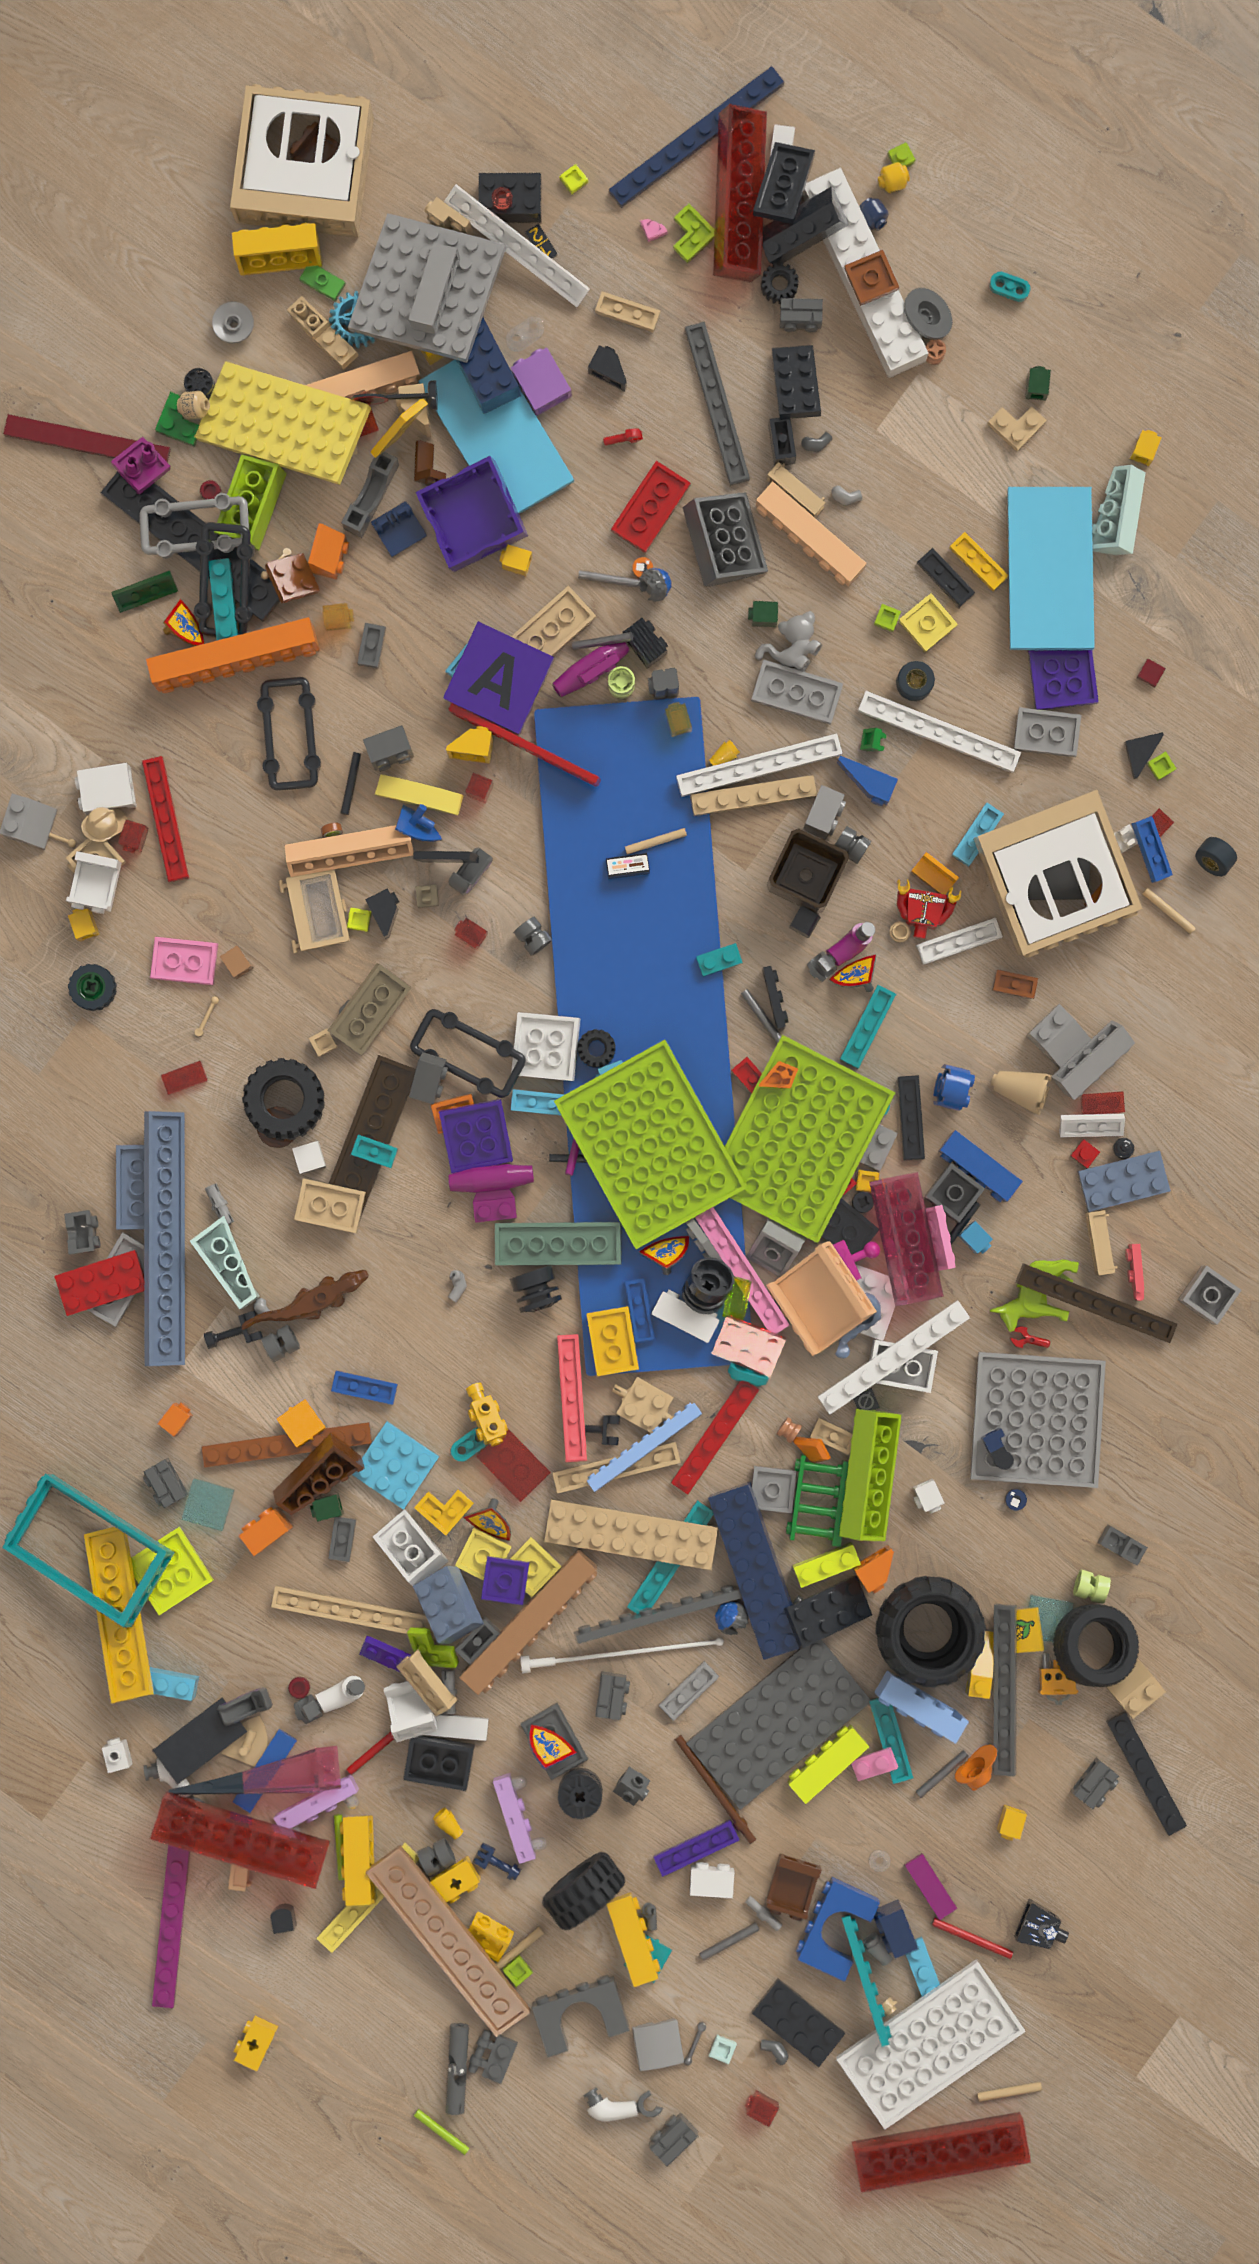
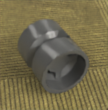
M846 826L835 846L847 851L849 859L858 864L872 841L863 835L858 837L857 831Z
M535 916L525 921L513 932L520 942H525L524 947L531 956L541 951L552 941L545 930H541L542 925Z
M288 1324L278 1329L277 1334L271 1333L261 1339L267 1354L273 1362L285 1357L286 1352L291 1354L300 1349V1344ZM281 1339H283V1341H284V1343H285V1345H283V1346H282L281 1342L279 1341V1340H281Z
M446 1838L434 1842L432 1848L426 1846L417 1851L420 1863L429 1877L440 1872V1867L446 1869L456 1864L454 1853Z

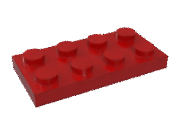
M656 460L612 526L611 532L646 553L691 486V482Z
M136 1250L54 1276L66 1316L144 1292V1273Z

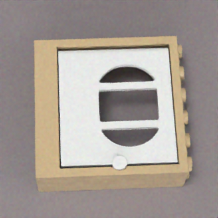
M258 84L246 85L230 204L235 222L274 228L281 225L294 226L302 223H315L317 233L359 237L374 119L370 100L361 96L350 98L342 94L326 95L319 91L307 93L300 89L290 91L284 90L281 87L264 88ZM285 113L280 157L276 158L267 146L266 134L271 122L279 115ZM293 113L320 116L314 163L286 160ZM327 119H331L340 131V146L336 154L329 161L322 163ZM358 120H360L359 132H358V139H357V147H356L355 144H356ZM353 160H355V163H354V171H353V179H352V187H351V194H350V202H349L348 199H349V191H350L352 167H353Z
M1098 790L973 838L1018 955H1024L1025 958L1039 954L1038 949L1044 948V950H1049L1059 946L1058 941L1069 942L1079 938V933L1083 932V935L1098 931L1097 926L1103 925V927H1108L1118 923L1117 919L1120 917L1122 919L1138 915L1137 911L1142 909ZM994 851H997V852L994 853V855H995L996 860H997V862H998L999 868H1000V870H1001V873H1002V875H1003V878H1004V881H1005V883H1006V886H1007V889H1008L1009 893H1007V890H1006L1005 885H1004V883H1003L1002 877H1001L1000 872H999V870H998L997 864H996V862H995L994 856H993V854H992V852H994ZM1077 858H1083L1091 862L1101 875L1102 891L1096 903H1093ZM1069 860L1087 907L1060 917L1043 870ZM1034 875H1037L1052 914V920L1038 915L1029 903L1028 886ZM1012 904H1014V907H1015V909H1016V912H1017V915H1018V917H1019L1020 923H1021L1022 928H1023V930H1024L1025 936H1026L1027 941H1028V943H1029L1030 945H1027V943H1026L1025 937H1024L1023 932H1022V930H1021L1020 924H1019V922H1018V919H1017V917H1016V914H1015V911H1014V909H1013Z

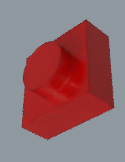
M1082 1139L1070 1156L1088 1169L1100 1151L1085 1139Z

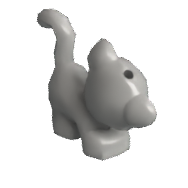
M809 611L803 615L794 616L788 621L780 622L778 630L781 634L785 635V638L792 643V646L782 652H778L772 644H762L756 650L755 658L761 660L764 653L769 652L772 658L779 661L783 666L804 672L811 662L806 657L808 653L816 656L823 646L817 640L809 641L814 634V613Z

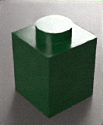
M1035 366L1029 369L1025 399L1046 401L1049 395L1051 370L1043 366Z
M753 601L752 607H748V620H752V626L777 627L778 602Z
M339 1493L314 1499L313 1505H310L311 1515L313 1518L316 1517L317 1522L344 1514Z

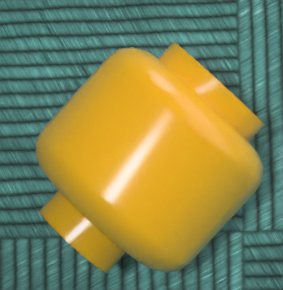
M899 162L882 167L880 176L877 177L880 188H884L889 194L905 189L907 182L910 181L907 167L905 165L902 166Z

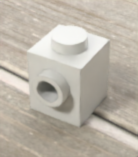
M933 1479L913 1487L916 1497H913L918 1509L922 1508L924 1512L929 1511V1513H934L941 1509L940 1505L944 1504V1501Z
M118 1737L108 1740L107 1744L102 1748L108 1773L129 1768L133 1764L126 1739L120 1741Z

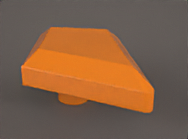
M778 1061L760 1082L759 1086L791 1088L798 1068Z
M795 1437L793 1440L794 1444L811 1463L826 1461L831 1458L822 1439Z

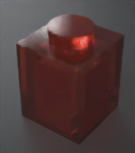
M473 772L465 791L466 795L486 803L494 785L493 780Z
M126 819L118 844L126 852L135 854V851L142 852L149 828L146 825Z
M467 917L464 921L460 920L454 929L456 931V938L476 951L488 935L485 929Z
M755 2090L753 2095L750 2094L744 2105L746 2107V2114L767 2127H770L779 2110L778 2101L758 2090Z

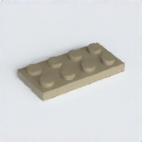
M377 963L330 1026L328 1032L362 1056L411 988Z

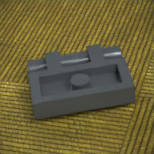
M484 2029L482 2036H479L477 2040L478 2046L469 2060L470 2066L468 2071L475 2074L478 2066L484 2068L482 2077L502 2084L518 2042L503 2035H498L494 2042L490 2040L492 2032ZM486 2048L491 2049L488 2060L482 2058Z

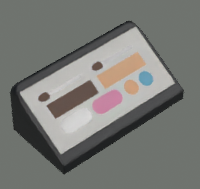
M647 853L606 858L608 879L650 874Z

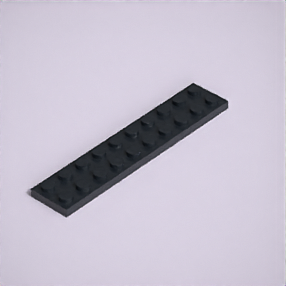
M118 472L100 492L139 525L140 511L144 506L154 505L159 499H166L170 503L179 502L156 483H153L141 494H138ZM190 510L172 511L168 517H161L157 513L148 514L149 532L160 541L166 540L173 545L193 543L201 540V530L206 523ZM210 531L209 539L211 541L217 540L220 535ZM234 547L229 553L214 549L209 555V561L230 559L234 599L240 603L241 559L237 555V547ZM197 551L176 553L200 572V554ZM250 559L248 607L251 608L257 618L264 622L280 600L270 577L268 579H262L261 573L266 570ZM208 568V579L210 580V573Z

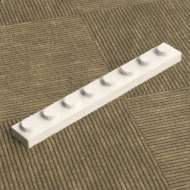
M457 184L453 187L444 203L467 218L473 227L491 241L505 244V252L574 306H579L590 290L586 285Z
M868 691L865 692L858 712L1011 773L1014 772L1021 755L1019 751Z
M833 734L677 775L676 780L681 797L840 756L843 753L838 735Z
M958 1300L820 1394L818 1396L819 1400L827 1412L832 1414L970 1319L969 1315Z

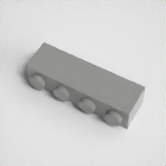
M433 242L431 250L427 251V263L425 269L421 270L419 288L415 289L413 296L414 304L412 308H409L407 320H409L412 329L436 335L460 260L457 248Z
M1112 1020L1052 1076V1079L1065 1095L1075 1100L1092 1083L1096 1082L1107 1069L1111 1068L1123 1054H1126L1135 1042L1122 1025Z

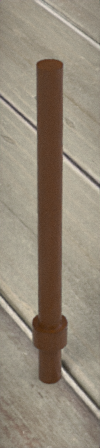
M679 1735L674 1740L733 1820L736 1830L741 1831L749 1844L753 1843L756 1838L747 1827V1821L744 1817H740L701 1761L687 1745L683 1736Z

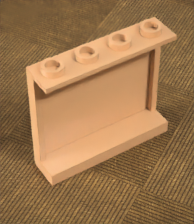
M830 1241L820 1244L813 1253L776 1281L766 1285L769 1289V1294L777 1301L781 1307L782 1314L788 1318L794 1332L800 1336L804 1342L805 1349L812 1356L823 1352L877 1312Z

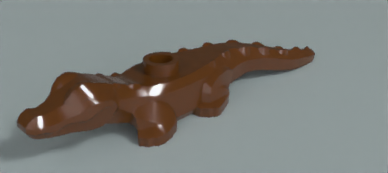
M366 1270L347 1272L337 1281H334L333 1277L327 1276L322 1279L319 1286L311 1290L302 1288L290 1305L278 1310L263 1312L244 1322L242 1330L262 1321L319 1319L321 1311L329 1307L342 1306L345 1302V1298L342 1295L357 1290L368 1279L369 1274Z

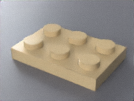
M303 1178L294 1220L357 1233L366 1192Z

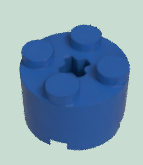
M944 1064L941 1067L945 1069L943 1074L939 1073L936 1079L933 1096L937 1097V1101H933V1103L937 1106L960 1111L963 1107L967 1108L969 1105L970 1096L968 1092L969 1088L974 1084L975 1075H972L970 1070Z

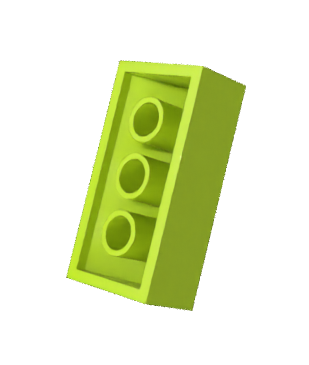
M241 454L227 495L230 497H243L247 501L249 531L251 534L250 543L254 546L255 550L259 551L287 473L278 464ZM233 505L228 511H221L217 523L240 525V506ZM214 531L215 534H226L232 539L241 538V534Z

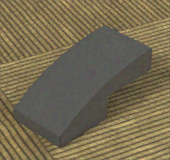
M1108 1524L1097 1542L1137 1566L1148 1548Z

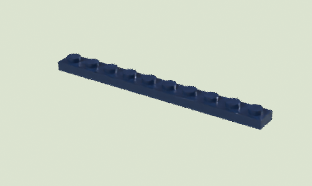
M773 66L769 67L609 188V193L621 208L780 89L784 85V80Z

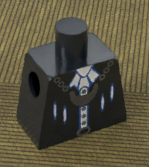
M1028 1899L1014 1937L1020 1943L1051 1949L1054 1940L1065 1944L1069 1932L1059 1928L1061 1920L1057 1915L1032 1899Z

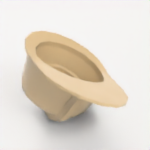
M99 807L92 810L83 820L81 828L83 834L89 840L105 842L126 829L128 820L124 812L117 808Z

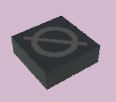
M872 1388L853 1398L857 1409L875 1410L880 1408Z

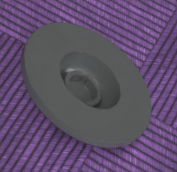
M916 288L906 296L904 302L905 315L910 325L920 335L928 339L938 340L944 338L951 331L953 323L952 314L941 296L927 288Z

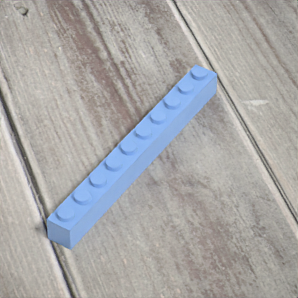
M687 1404L684 1407L685 1410L676 1412L674 1418L665 1420L663 1426H657L652 1430V1434H646L641 1438V1442H635L631 1445L630 1450H624L620 1453L621 1456L619 1458H613L609 1461L610 1464L608 1466L604 1465L598 1469L600 1472L591 1474L587 1482L593 1491L596 1492L701 1416L702 1413L696 1404Z

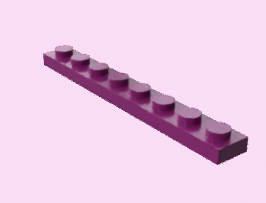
M169 1834L152 2001L153 2007L174 2008L192 1837L190 1834Z

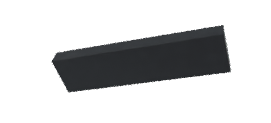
M919 1075L900 1076L897 1079L903 1161L925 1159Z

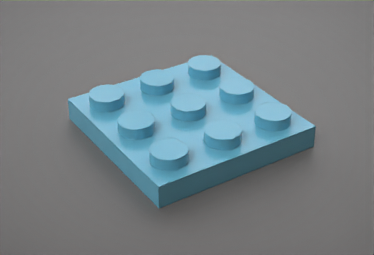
M387 1421L362 1457L365 1469L359 1473L356 1471L352 1475L404 1510L440 1456Z

